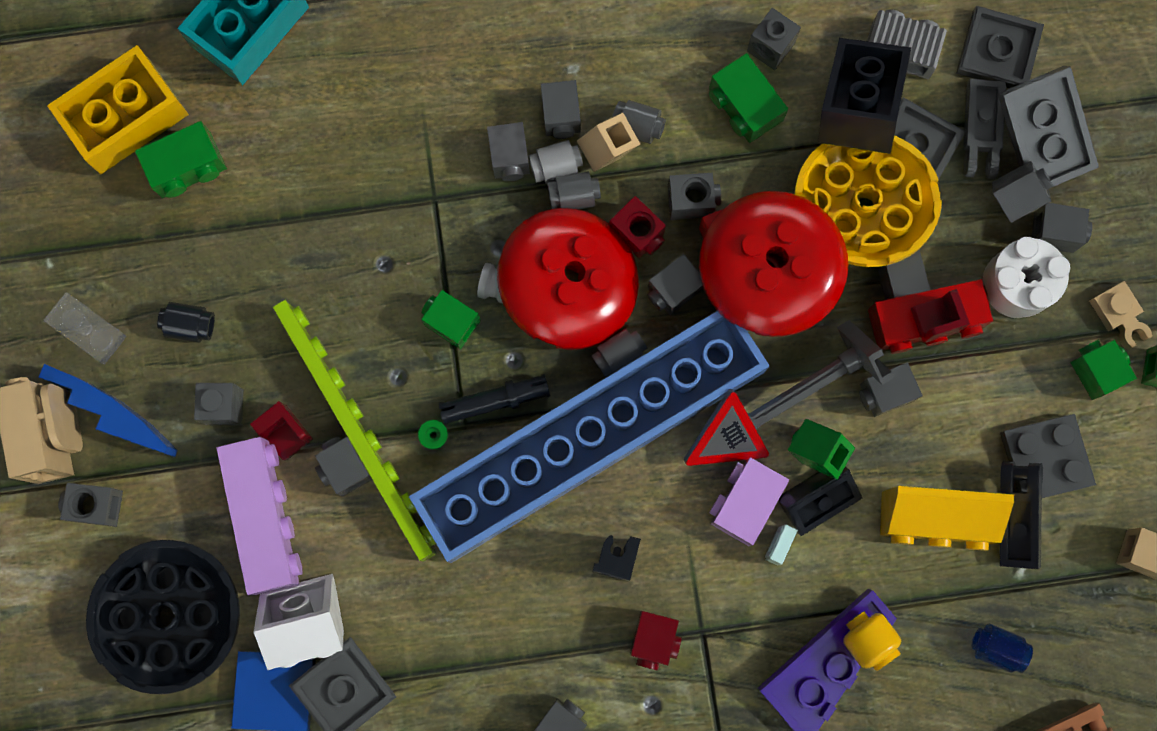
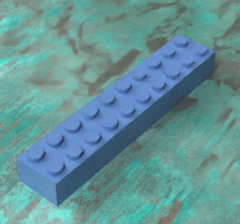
M716 311L410 495L409 498L447 562L452 563L718 402L729 389L736 391L764 374L769 368V364L748 331L736 324L733 325Z

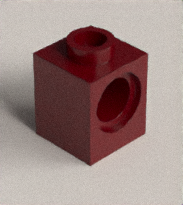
M636 196L610 220L609 225L623 238L638 259L646 252L652 255L665 242L663 236L666 225ZM635 224H644L650 232L646 236L637 237L632 234L630 228Z

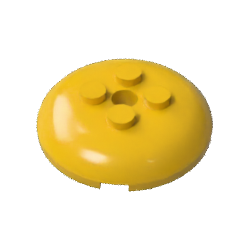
M895 135L891 154L822 143L804 162L795 187L796 195L818 205L835 222L846 245L848 264L855 266H886L911 256L932 235L942 208V200H940L937 183L939 179L931 163L916 147ZM867 198L871 200L874 205L860 206V202L858 199Z

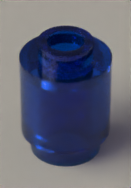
M987 624L984 629L978 628L972 639L971 647L975 650L976 659L1007 672L1013 673L1017 671L1023 673L1032 659L1033 646L1026 643L1024 637L993 624Z

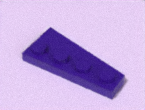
M867 589L757 688L793 731H818L824 721L828 722L836 710L835 705L847 688L850 689L858 677L856 674L861 666L843 642L845 635L850 631L846 624L864 611L868 617L875 613L883 614L891 625L896 621L897 618L873 590Z

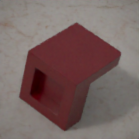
M957 289L949 291L941 298L911 308L923 343L958 333L970 324Z
M280 401L250 423L259 436L268 440L270 445H275L279 457L284 461L291 458L313 440L312 436L288 406Z

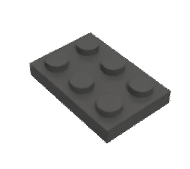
M1064 65L998 93L1019 167L1032 161L1037 170L1045 169L1053 186L1099 168L1070 66Z

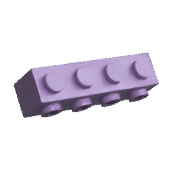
M257 437L216 447L247 595H258L298 585V575H302V564L298 553H293L290 539L295 536L291 518L289 516L285 517L282 503L287 501V496L282 480L277 481L274 467L279 465V458L275 445H270L268 440Z

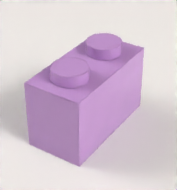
M750 457L744 465L737 462L727 480L733 484L726 497L721 494L718 496L709 512L715 516L711 522L712 526L747 546L754 545L789 482V479Z

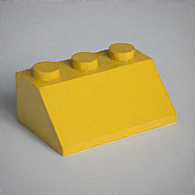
M896 486L882 491L880 536H890L891 543L914 545V538L928 539V546L951 548V541L966 542L965 549L988 551L989 544L1002 543L1014 504V495Z

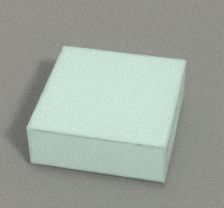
M786 524L778 527L765 555V560L775 565H782L798 530Z

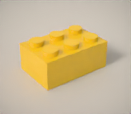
M138 45L47 105L84 160L99 174H103L134 153L135 150L141 148L189 115Z

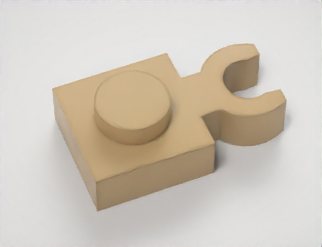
M1125 281L1089 301L1108 331L1118 327L1120 343L1126 350L1137 346L1132 339L1133 331L1137 332L1143 341L1152 337L1151 329L1146 324L1138 322L1136 318L1144 310Z

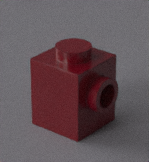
M640 611L630 652L631 656L637 657L636 665L658 670L659 664L668 666L670 658L677 659L682 637L676 636L679 620Z

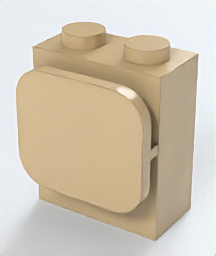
M27 377L7 380L5 382L6 386L0 387V434L8 477L42 484L73 476L74 471L70 453L80 452L83 442L76 407L67 404L71 393L54 384L43 385L42 383H35Z

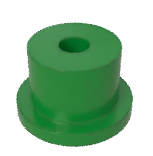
M429 420L421 425L418 431V438L425 448L434 450L441 448L446 443L448 432L440 421ZM437 433L436 438L432 439L431 435Z

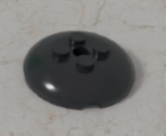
M150 541L125 551L118 556L119 558L105 573L100 575L88 601L86 630L95 658L100 665L103 664L108 672L117 679V682L142 693H175L201 683L212 675L224 662L233 647L238 633L240 605L235 585L229 573L213 555L198 546L182 541ZM166 606L170 607L173 614H175V618L167 627L160 620V613Z

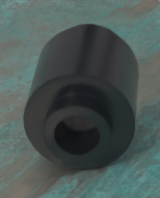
M169 302L166 308H161L159 311L157 327L162 330L165 338L200 343L202 340L210 341L215 325L214 312L207 311L205 307Z

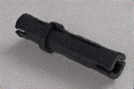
M541 374V376L515 383L512 380L505 381L504 386L439 402V409L442 410L440 413L444 425H448L455 421L510 406L512 409L520 408L519 404L550 397L551 395L545 374Z

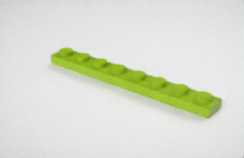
M286 300L273 306L419 561L424 562L436 555L432 547L436 542L426 525L420 526L414 514L417 510L409 498L410 494L406 492L402 495L395 483L400 480L398 473L389 460L383 463L377 450L382 448L380 442L371 429L365 432L359 422V419L364 417L359 406L353 398L347 401L341 391V388L346 386L341 375L335 367L329 370L323 360V357L328 355L317 336L311 339L305 329L306 326L310 325L306 315L300 306L293 308Z

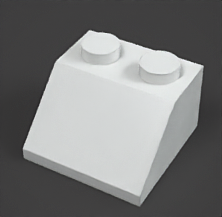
M333 574L260 594L254 635L267 670L278 667H292L298 662L316 657L326 658L343 650L344 629Z

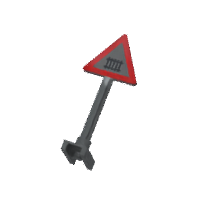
M850 320L838 326L837 329L847 350L838 355L837 360L753 412L747 413L736 392L733 389H729L684 457V462L687 466L748 460L750 457L752 459L767 458L769 452L757 432V428L844 374L850 375L861 367L868 371L881 385L893 379L892 371L878 359L884 355L882 349Z

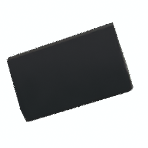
M845 467L838 480L817 472L783 493L778 502L794 528L798 530L797 533L803 536L863 498L850 470Z

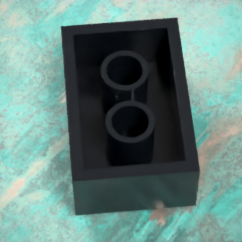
M839 37L821 111L818 143L891 154L911 47Z

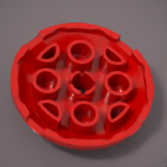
M763 191L737 199L715 217L702 242L699 269L701 281L708 299L727 321L733 325L736 324L746 330L755 332L756 335L782 337L797 334L813 327L834 308L846 285L848 254L839 228L831 217L818 205L796 194L782 191ZM769 253L778 254L782 259L784 258V266L781 268L770 266L766 256Z
M555 208L529 217L511 233L498 261V289L509 316L527 335L533 339L538 338L546 343L555 345V348L569 350L584 349L606 341L616 334L627 322L638 297V269L630 247L608 222L586 211L571 208ZM565 269H571L578 273V282L569 280L565 275Z

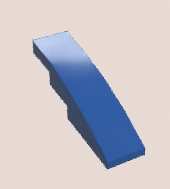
M46 364L43 365L39 378L72 390L67 404L101 415L96 430L176 457L178 450L150 422L124 402L91 383Z

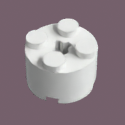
M1023 237L1009 244L987 264L983 274V285L985 284L988 294L987 299L998 312L1011 318L1036 315L1056 303L1064 294L1069 280L1070 263L1050 243L1041 239Z

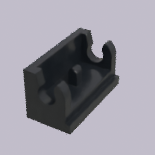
M610 535L603 544L598 564L594 563L592 572L627 582L630 581L641 539L630 536L623 548L624 554L620 557L621 548L618 546L614 548L613 554L611 553L610 548L613 544V536Z

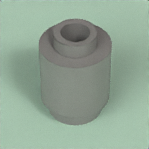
M569 140L538 148L536 153L528 155L536 183L544 181L547 184V182L556 181V177L578 173L577 167L583 166L578 145L571 147Z

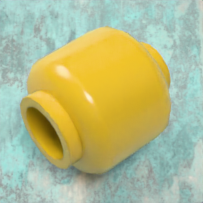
M864 611L846 624L850 631L844 637V645L862 668L868 669L873 667L878 671L901 654L898 650L901 645V638L883 614L875 613L868 617Z

